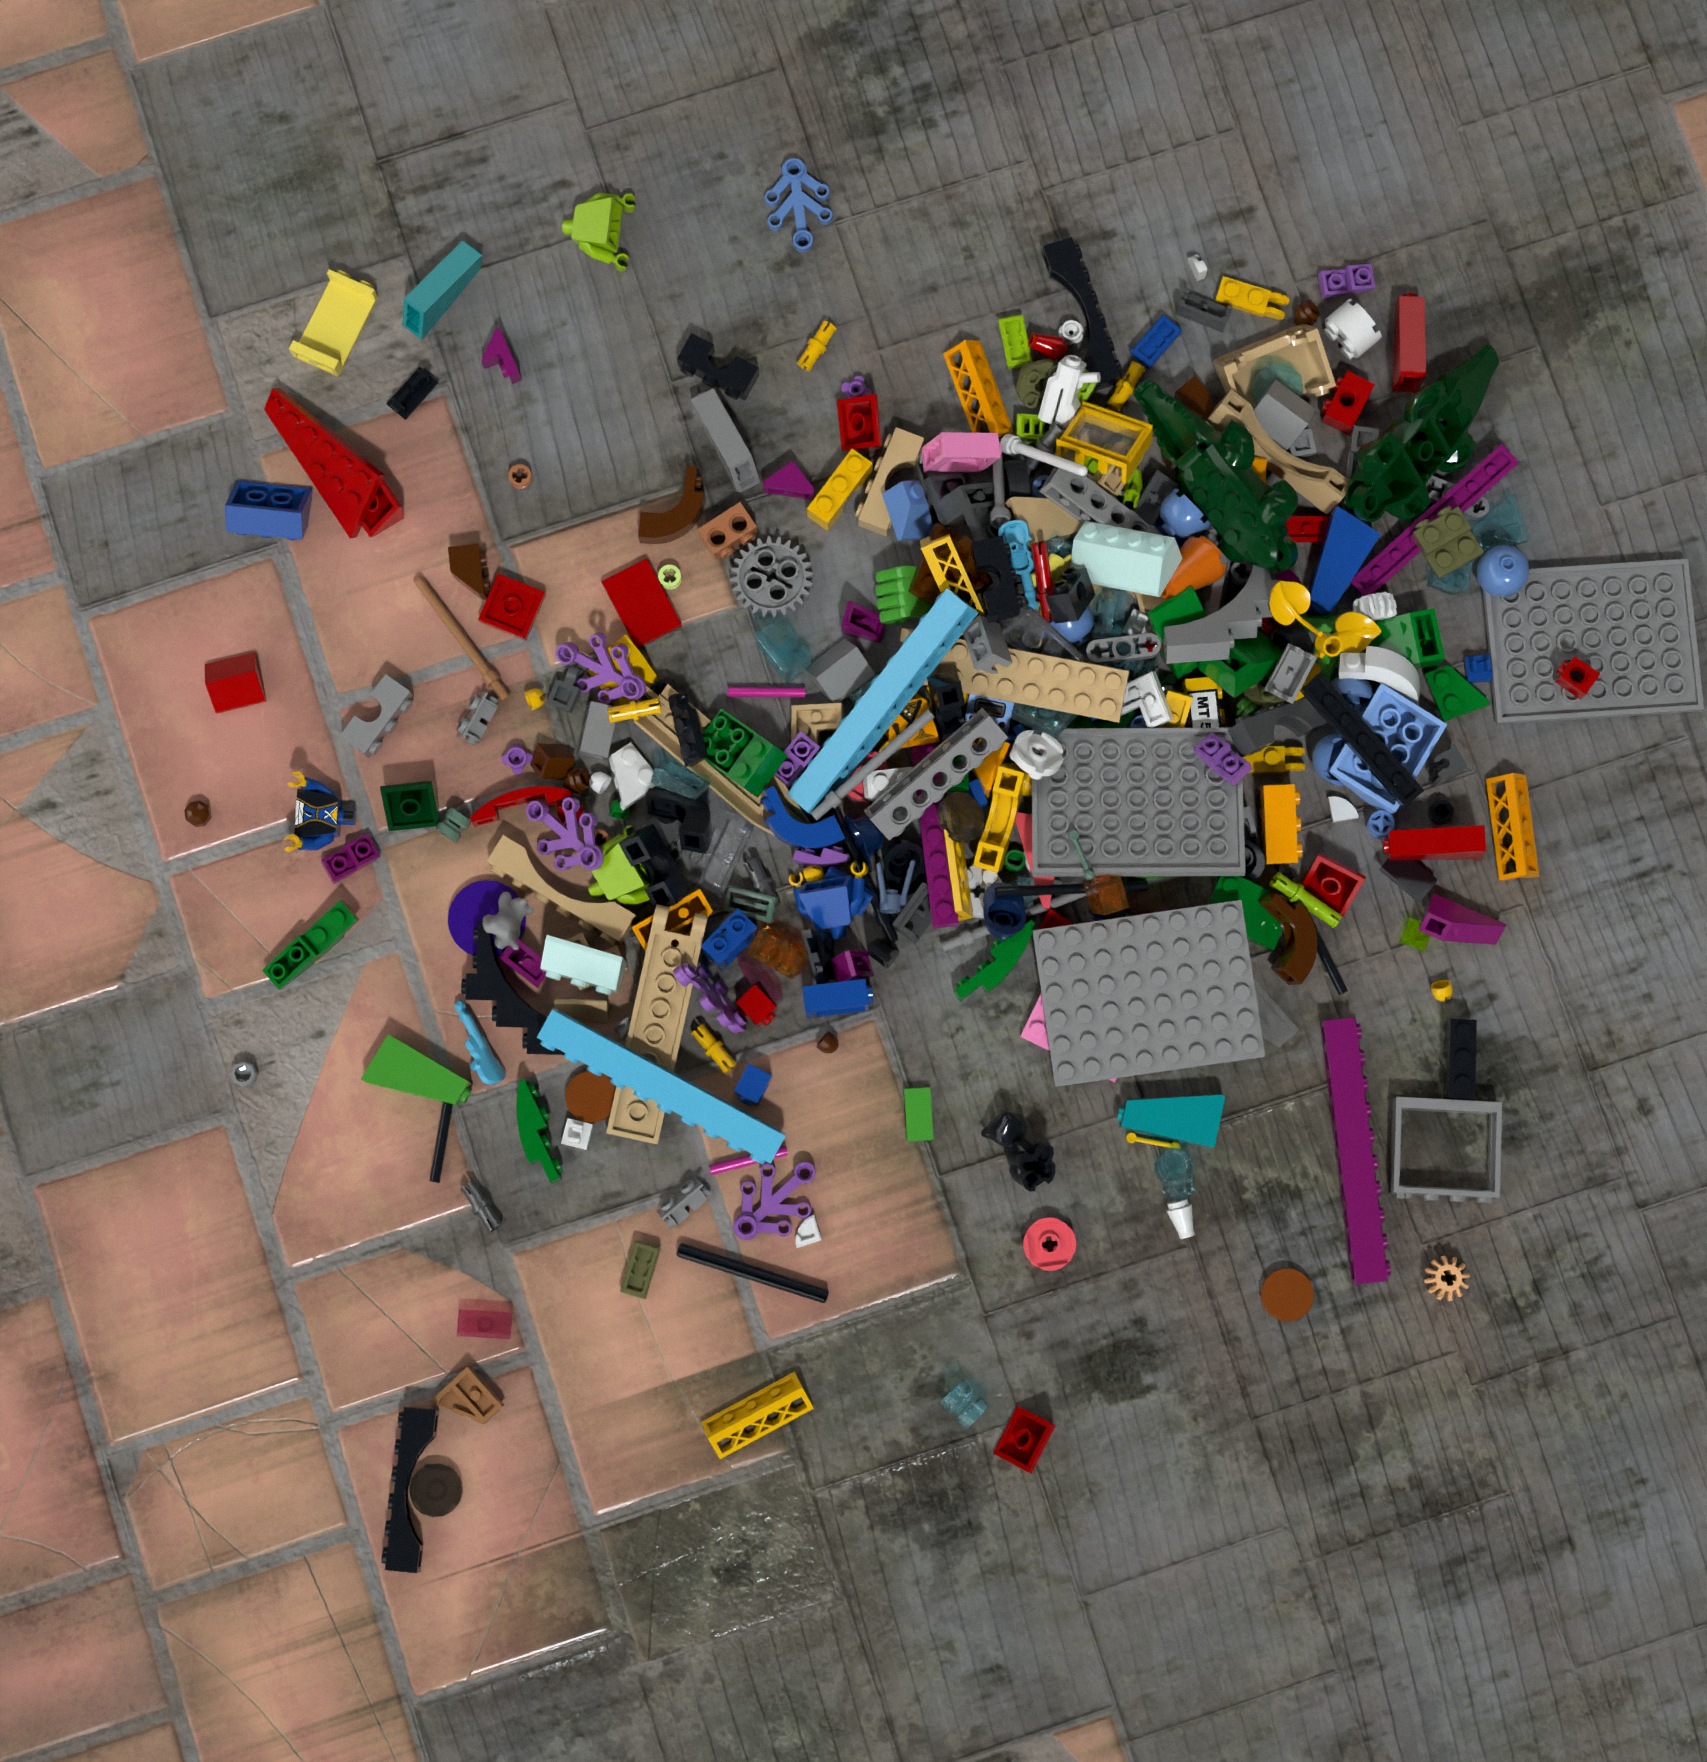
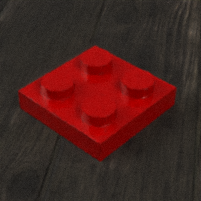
M498 573L478 621L526 641L546 593Z

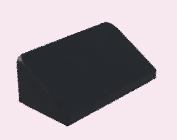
M1388 858L1379 869L1419 903L1437 882V878L1415 860L1389 861Z

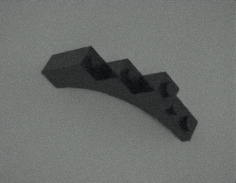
M478 921V927H474L473 940L478 942L477 953H473L472 960L473 968L477 969V974L466 973V979H462L461 994H465V1000L497 1001V1006L492 1007V1021H496V1027L527 1028V1033H523L522 1047L527 1049V1054L564 1055L565 1053L557 1048L551 1051L540 1044L542 1040L538 1039L537 1036L548 1017L536 1011L524 1001L508 982L498 962L493 943V934L486 933L483 928V921Z

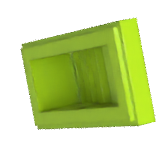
M1017 413L1016 436L1020 437L1023 443H1036L1040 437L1044 436L1045 424L1049 423L1041 421L1038 415ZM1024 424H1029V433H1024ZM1035 424H1039V434H1034Z

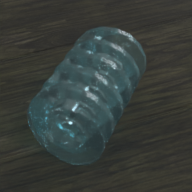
M1119 643L1116 646V651L1121 656H1126L1131 652L1127 643ZM1112 644L1106 650V652H1109V658L1113 657L1111 653ZM1137 644L1135 645V653H1134V654H1138L1137 652H1138L1139 646H1137ZM1156 657L1149 660L1143 659L1115 663L1114 668L1124 666V670L1132 671L1131 680L1133 681L1151 671H1156L1160 664L1154 665Z

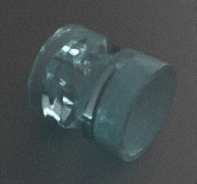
M962 1379L939 1404L947 1412H955V1420L966 1430L990 1405L980 1395L973 1397L972 1387Z

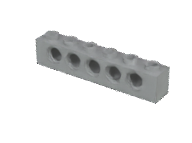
M1055 467L1039 491L1081 524L1089 521L1162 535L1156 527L1149 525L1135 511L1128 509L1114 495L1107 493L1094 480L1086 476H1080Z
M981 708L864 810L865 813L888 840L899 836L911 821L920 818L926 808L932 803L941 800L945 792L952 786L959 784L971 769L979 767L986 756L992 751L1000 749L1008 738L1007 735L988 713ZM982 738L978 745L972 746L975 739ZM962 755L960 761L952 763L954 757ZM942 772L939 779L932 780L936 773ZM923 789L919 796L913 797L915 791ZM897 807H903L900 813L893 814Z

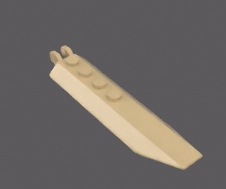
M667 684L658 696L646 686L644 695L649 699L658 697L662 713L639 717V720L634 721V723L685 766L668 700L669 696L678 692ZM629 699V702L632 701V700H635L636 702H640L639 699ZM689 702L690 707L696 709L703 734L711 720ZM705 760L694 766L686 767L751 824L774 836L764 822L772 814L770 811L766 812L762 805V793L757 798ZM774 775L764 790L774 786L787 813L800 823L811 824L800 806L787 795L789 790L786 785Z

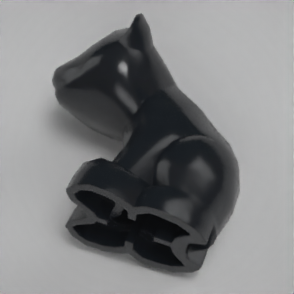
M1004 1112L995 1117L988 1127L981 1131V1135L1003 1146L1005 1157L1010 1166V1175L1019 1185L1028 1191H1035L1036 1186L1045 1181L1049 1184L1053 1180L1056 1171V1165L1052 1161L1054 1148L1047 1142L1039 1141L1036 1145L1030 1143L1025 1139L1027 1127L1021 1114Z

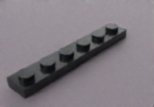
M1321 672L1300 689L1304 697L1402 808L1408 806L1424 791Z

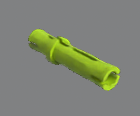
M1281 872L1274 875L1272 879L1276 881H1271L1270 886L1287 896L1288 901L1291 903L1301 902L1307 911L1328 924L1331 928L1338 925L1339 921L1336 919L1341 920V913L1336 912L1304 890L1302 884L1294 883L1282 875Z

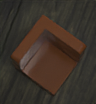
M537 744L530 766L541 779L564 780L569 770L573 767L575 757L563 744Z

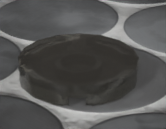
M953 792L946 796L938 805L937 816L939 824L943 830L946 829L949 833L948 837L953 841L969 843L982 834L985 824L983 811L978 802L964 792Z
M441 1463L428 1464L419 1469L412 1477L409 1487L410 1499L414 1507L423 1515L430 1517L445 1516L452 1512L461 1502L463 1483L458 1473L450 1466Z

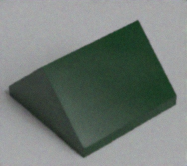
M433 781L380 786L389 831L435 827L440 822L438 790Z

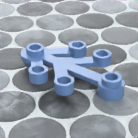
M791 158L785 161L782 166V178L772 190H768L765 193V203L769 207H775L780 202L782 192L791 184L792 193L775 214H771L768 217V227L773 231L780 230L783 226L784 218L794 207L797 232L793 236V246L797 251L804 253L808 252L813 246V236L806 229L804 207L818 216V221L822 225L830 224L833 214L829 208H823L803 193L801 183L813 190L816 199L819 201L827 200L830 190L826 184H820L806 173L807 168L802 160ZM795 168L799 172L796 175H792L790 170ZM821 189H824L827 192L823 196L817 193ZM771 195L777 197L773 202L768 200V197ZM823 213L830 215L828 219H822L820 216ZM773 219H778L780 223L778 225H772L771 221ZM801 240L808 242L806 246H800L798 243Z

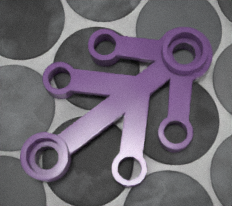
M597 632L589 638V644L595 649L600 662L579 652L578 646L572 642H564L557 647L556 657L562 664H570L575 661L598 673V675L592 677L583 676L577 680L576 686L582 690V693H587L593 687L610 681L620 685L614 689L605 687L599 691L598 699L602 704L607 705L622 696L629 699H639L645 694L646 684L639 675L633 673L626 658L629 654L627 646L620 643L611 649V656L618 662L621 674L615 670L605 648L607 638L602 632ZM617 649L622 652V656L618 653ZM604 693H607V694H608L609 699H607V698L605 697V694H604Z
M574 797L565 798L562 802L567 827L550 813V808L546 802L531 801L527 805L526 814L531 821H543L562 838L557 840L542 839L537 844V850L541 855H550L556 850L573 847L579 853L578 855H558L555 858L554 864L558 870H569L572 866L582 865L587 870H597L604 861L603 851L595 843L593 828L597 825V817L594 813H583L580 816L579 822L584 831V843L579 839L576 812L580 808V803ZM570 801L572 802V809L569 807ZM587 817L590 818L589 825L587 824ZM545 843H546L547 846H548L547 851H546L545 848H544ZM562 859L565 860L564 867L562 865Z
M687 962L686 964H680L673 970L675 978L681 985L686 987L692 983L704 994L699 1001L706 1011L721 1010L716 1017L723 1027H728L734 1034L747 1030V1018L740 1010L735 1011L725 996L728 993L726 985L721 980L711 985L708 979L712 975L704 964H701L695 970Z
M808 1162L799 1163L795 1167V1175L773 1196L772 1183L776 1174L775 1167L772 1164L762 1165L760 1168V1175L762 1176L761 1207L752 1214V1197L756 1194V1186L750 1181L744 1182L740 1188L743 1195L742 1215L738 1216L733 1224L735 1234L742 1240H751L758 1233H778L780 1236L785 1237L792 1231V1226L788 1221L782 1220L778 1224L760 1221L768 1214L797 1215L802 1219L808 1218L811 1214L809 1204L805 1202L798 1205L780 1203L800 1184H807L813 1181L815 1178V1168L812 1164ZM765 1167L773 1169L771 1176H764L763 1169ZM804 1168L810 1171V1175L807 1178L800 1176V1171ZM746 1185L753 1186V1192L749 1195L743 1191ZM803 1205L807 1206L809 1210L804 1216L798 1212L799 1207ZM744 1222L751 1223L752 1228L749 1232L742 1230ZM783 1223L789 1226V1231L784 1234L779 1231V1226Z

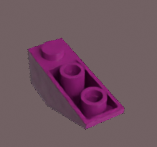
M1433 893L1424 910L1418 931L1442 941L1496 945L1506 924Z

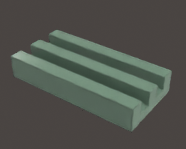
M728 885L723 911L734 913L739 909L746 917L773 923L775 918L773 914L777 908L775 904L778 902L779 897ZM737 893L769 901V905L735 897L732 894ZM734 902L766 910L767 915L732 907L730 904Z

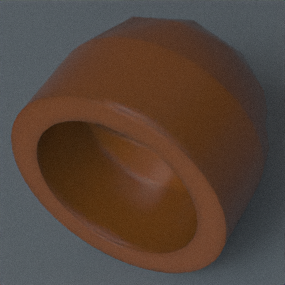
M828 1031L821 1038L816 1048L823 1053H833L839 1046L838 1039L833 1033Z

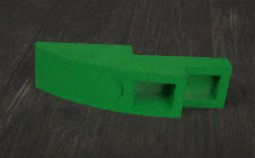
M339 900L310 929L293 940L262 971L278 990H281L330 951L360 919L343 900Z
M1032 920L1027 924L1025 923V927L1021 932L1006 938L1004 942H1000V939H997L991 944L993 949L990 950L989 955L994 961L992 963L989 960L985 961L976 968L978 971L976 975L972 978H969L967 975L955 984L957 989L954 990V995L959 1001H962L979 987H982L986 994L990 993L1009 975L1028 945L1035 925Z
M522 1079L518 1085L516 1113L523 1150L529 1164L534 1165L540 1162L549 1182L554 1184L562 1180L560 1173L563 1172V1169L558 1159H552L548 1151L552 1148L546 1134L542 1136L540 1132L549 1128L547 1121L550 1120V1117L545 1107H539L535 1099L539 1097V1094L533 1082L528 1084L525 1079Z

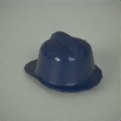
M846 815V825L857 844L863 862L868 865V872L872 873L870 857L882 847L884 834L867 815L853 820Z
M1004 882L995 883L988 887L983 898L986 928L991 935L999 938L1000 942H1004L1006 938L1021 932L1026 922L1023 896H995V887L1013 886Z

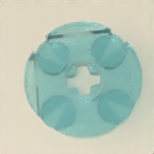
M1274 363L1267 365L1255 375L1252 381L1251 394L1256 404L1274 379L1300 398L1303 395L1301 375L1286 364Z

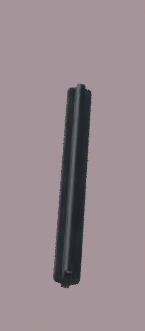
M683 1243L679 1245L677 1250L679 1258L821 1303H825L829 1295V1291L825 1288Z

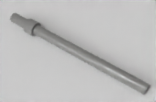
M926 710L836 791H830L825 796V800L811 812L812 816L818 820L832 807L835 809L842 803L841 799L928 724L934 718V715L929 710Z
M1062 894L1051 898L1049 910L1089 894ZM1039 903L1026 908L1025 917L1029 919L1049 910L1044 909L1042 904ZM983 925L973 930H963L959 932L958 936L940 942L943 951L946 952L961 945L964 947L974 943V940L990 933L986 925Z

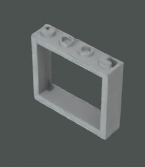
M1414 1097L1393 1098L1390 1193L1397 1194V1199H1413V1195H1423V1200L1439 1201V1196L1450 1197L1451 1202H1466V1198H1476V1203L1491 1204L1492 1199L1500 1198L1502 1102ZM1402 1110L1488 1114L1487 1190L1400 1185Z

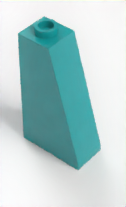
M462 240L404 298L402 325L421 340L481 269L482 255L476 247L469 246Z
M1225 1095L1127 1100L1124 1106H1119L1116 1121L1121 1122V1129L1213 1149L1216 1144Z

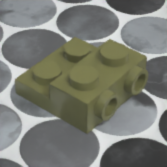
M1448 506L1437 514L1439 518L1432 522L1428 519L1421 521L1415 526L1416 531L1412 535L1414 542L1438 580L1484 554L1483 549L1471 532L1472 527L1459 507L1452 510L1451 506Z

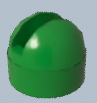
M615 799L611 803L609 816L616 819H628L630 817V806L622 810L619 799Z
M1019 850L1009 851L1004 860L1007 870L1011 872L1022 870L1026 861L1025 855Z

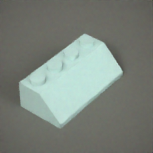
M1085 521L1073 540L1070 568H1086L1092 584L1160 597L1183 558L1174 537Z

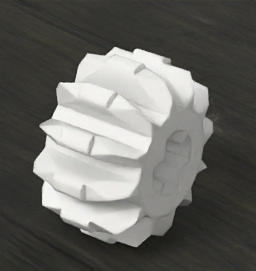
M1377 592L1361 596L1352 604L1353 612L1361 613L1374 622L1396 617L1397 615L1396 600H1394L1393 594L1387 592Z

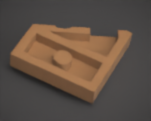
M467 1366L431 1400V1403L436 1406H443L456 1414L465 1415L481 1424L488 1422L505 1406L471 1366Z

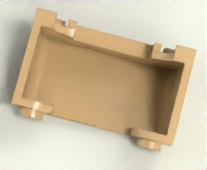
M1307 324L1291 327L1213 360L1215 370L1226 394L1232 389L1249 402L1253 409L1274 379L1297 396L1305 393L1314 394L1315 397L1322 396L1330 392L1329 388L1336 386L1318 328Z

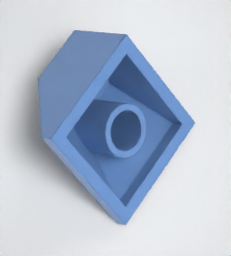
M920 480L901 481L882 493L898 541L922 540L929 537L933 523Z

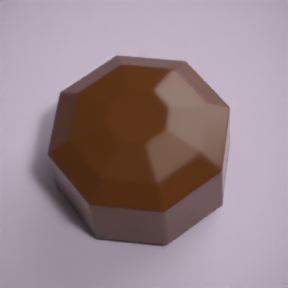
M201 801L190 802L184 810L186 821L195 827L205 826L211 819L210 808Z

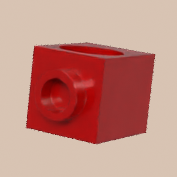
M1574 656L1569 662L1564 660L1557 669L1556 673L1559 674V677L1555 683L1581 700L1590 690L1600 673ZM1570 671L1579 673L1581 681H1573L1570 677Z
M756 985L736 1002L737 1006L758 1028L762 1024L766 1027L776 1018L775 1012L777 1007Z

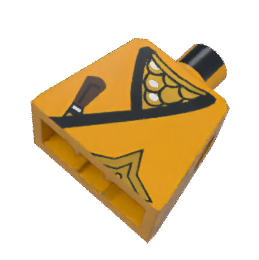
M915 695L889 727V743L926 710L930 711L926 698L915 699ZM933 719L899 749L939 742L938 732Z

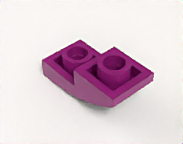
M366 834L346 844L343 849L321 859V863L332 883L335 884L378 859L380 854L370 836Z

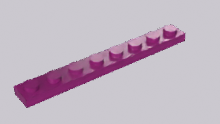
M1501 444L1353 577L1350 582L1351 586L1361 596L1374 594L1421 552L1412 538L1413 532L1416 531L1415 526L1425 519L1432 522L1439 518L1437 514L1448 506H1451L1452 510L1459 507L1464 514L1519 464V461Z
M931 743L911 747L913 767L937 748V744ZM940 772L936 773L932 780L939 779L941 777ZM923 789L917 790L916 796H919ZM943 798L936 803H932L919 818L933 929L959 926L958 914L955 912L943 828L942 813H945Z

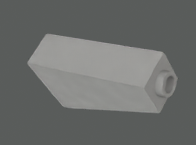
M714 388L701 392L692 398L691 402L694 411L736 492L739 494L759 484L760 479L752 455Z

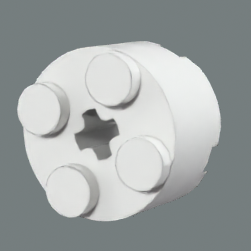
M1348 299L1325 319L1326 328L1324 329L1325 334L1331 341L1337 340L1343 346L1340 350L1348 360H1351L1353 357H1360L1382 338L1380 330L1375 333L1372 328L1376 325L1373 319L1358 303L1352 306V299Z

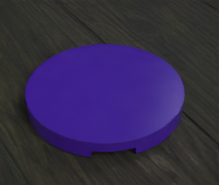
M478 881L463 888L452 901L448 913L449 931L455 943L469 955L473 956V953H477L478 942L473 940L474 927H478V921H483L484 916L487 914H498L500 895L503 892H509L512 900L519 897L507 885L497 881ZM526 916L522 919L518 938L520 941L526 929ZM493 934V943L498 957L502 955L507 947L503 949L497 948L494 942L496 935Z

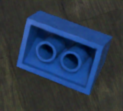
M237 480L225 504L226 532L236 533L237 535H260L264 538L280 537L288 540H302L308 528L312 488Z

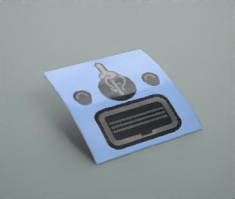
M969 694L965 722L983 708L1001 730L1008 735L1014 702Z

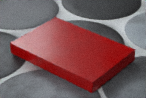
M647 558L601 581L637 649L682 627Z

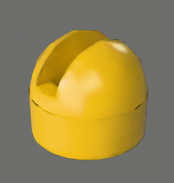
M534 688L524 692L526 701L532 711L540 708L545 703L546 698L542 696L544 692L541 689Z
M810 865L803 868L804 877L807 882L823 880L824 871L820 866Z
M1439 980L1430 986L1432 994L1437 1001L1444 1002L1445 998L1450 999L1453 994L1450 980Z

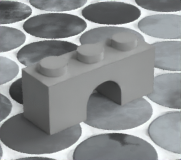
M386 674L370 694L376 702L381 704L380 716L372 722H365L354 715L340 734V738L367 758L371 754L375 755L380 750L383 744L381 742L387 733L391 734L398 724L396 720L402 712L404 714L407 713L413 704V694Z

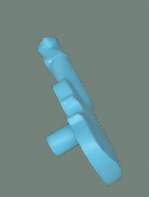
M1022 520L1009 521L999 528L998 535H1003L1004 543H1009L1012 558H1009L1008 561L1010 562V568L1014 567L1016 574L1021 576L1025 596L1028 600L1027 608L1031 611H1036L1039 603L1035 599L1036 592L1030 573L1034 569L1032 552L1028 548V543L1032 540L1029 525Z
M462 1000L456 1001L454 1008L460 1015L459 1020L463 1021L470 1035L466 1039L465 1045L470 1051V1055L475 1059L470 1063L471 1069L477 1071L479 1078L485 1084L495 1085L500 1083L506 1076L504 1068L492 1054L487 1039L480 1034L472 1014L465 1009V1003Z

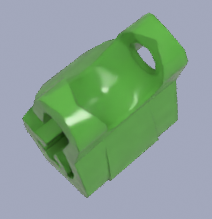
M898 566L876 572V581L881 583V585L876 586V595L883 597L877 599L878 610H883L879 616L881 623L902 625L910 622L911 618L921 619L935 604V602L928 604L908 592L917 566Z

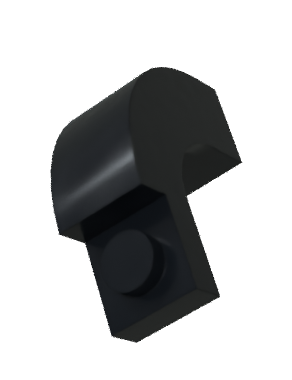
M677 786L674 792L649 788L645 794L648 814L678 819L682 822L679 828L681 849L706 854L713 835L710 809L706 801L694 791Z

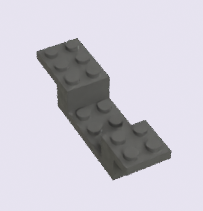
M963 473L931 476L923 481L927 495L933 504L941 525L950 527L967 524L975 541L999 536V529L993 528L990 524V512L995 507L993 482L967 485ZM988 572V575L991 577L993 584L977 594L984 612L983 592L993 590L1000 584L998 577L991 572ZM1016 574L1017 583H1014L1016 593H1021L1023 608H1020V610L1027 608L1028 600L1025 596L1021 576ZM1023 613L1015 618L996 621L1000 624L1007 647L1040 653Z

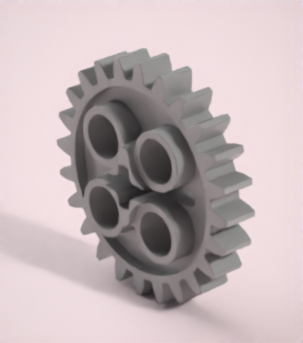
M768 536L767 542L763 544L758 538V546L754 547L751 543H748L749 552L740 550L742 559H734V563L738 568H731V573L736 575V577L730 578V582L737 586L732 589L733 594L740 593L737 597L738 603L746 601L744 604L745 611L753 607V616H756L761 611L763 619H766L768 613H772L773 619L776 620L777 613L781 612L782 616L786 618V610L789 609L791 612L796 613L795 604L804 606L801 597H810L809 592L805 589L813 588V583L807 581L813 578V572L807 571L811 568V562L803 563L807 558V554L798 555L800 546L791 549V540H788L783 545L781 537L777 538L776 543H772L770 536ZM763 557H770L773 560L769 566H762L759 561ZM754 567L758 569L761 573L751 571V568ZM791 567L795 569L796 573L792 577H785L782 571L785 568ZM773 574H776V580L773 579L771 582H768L767 576L771 577ZM752 579H758L762 584L759 588L752 589L748 586V583ZM784 584L792 585L793 587L789 589ZM775 590H782L785 595L782 599L776 600L771 597V593Z

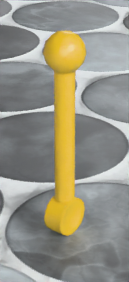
M1128 1133L1126 1136V1140L1129 1143L1136 1141L1171 1148L1174 1152L1179 1151L1181 1148L1180 1143L1177 1141L1169 1143L1138 1137L1135 1133Z

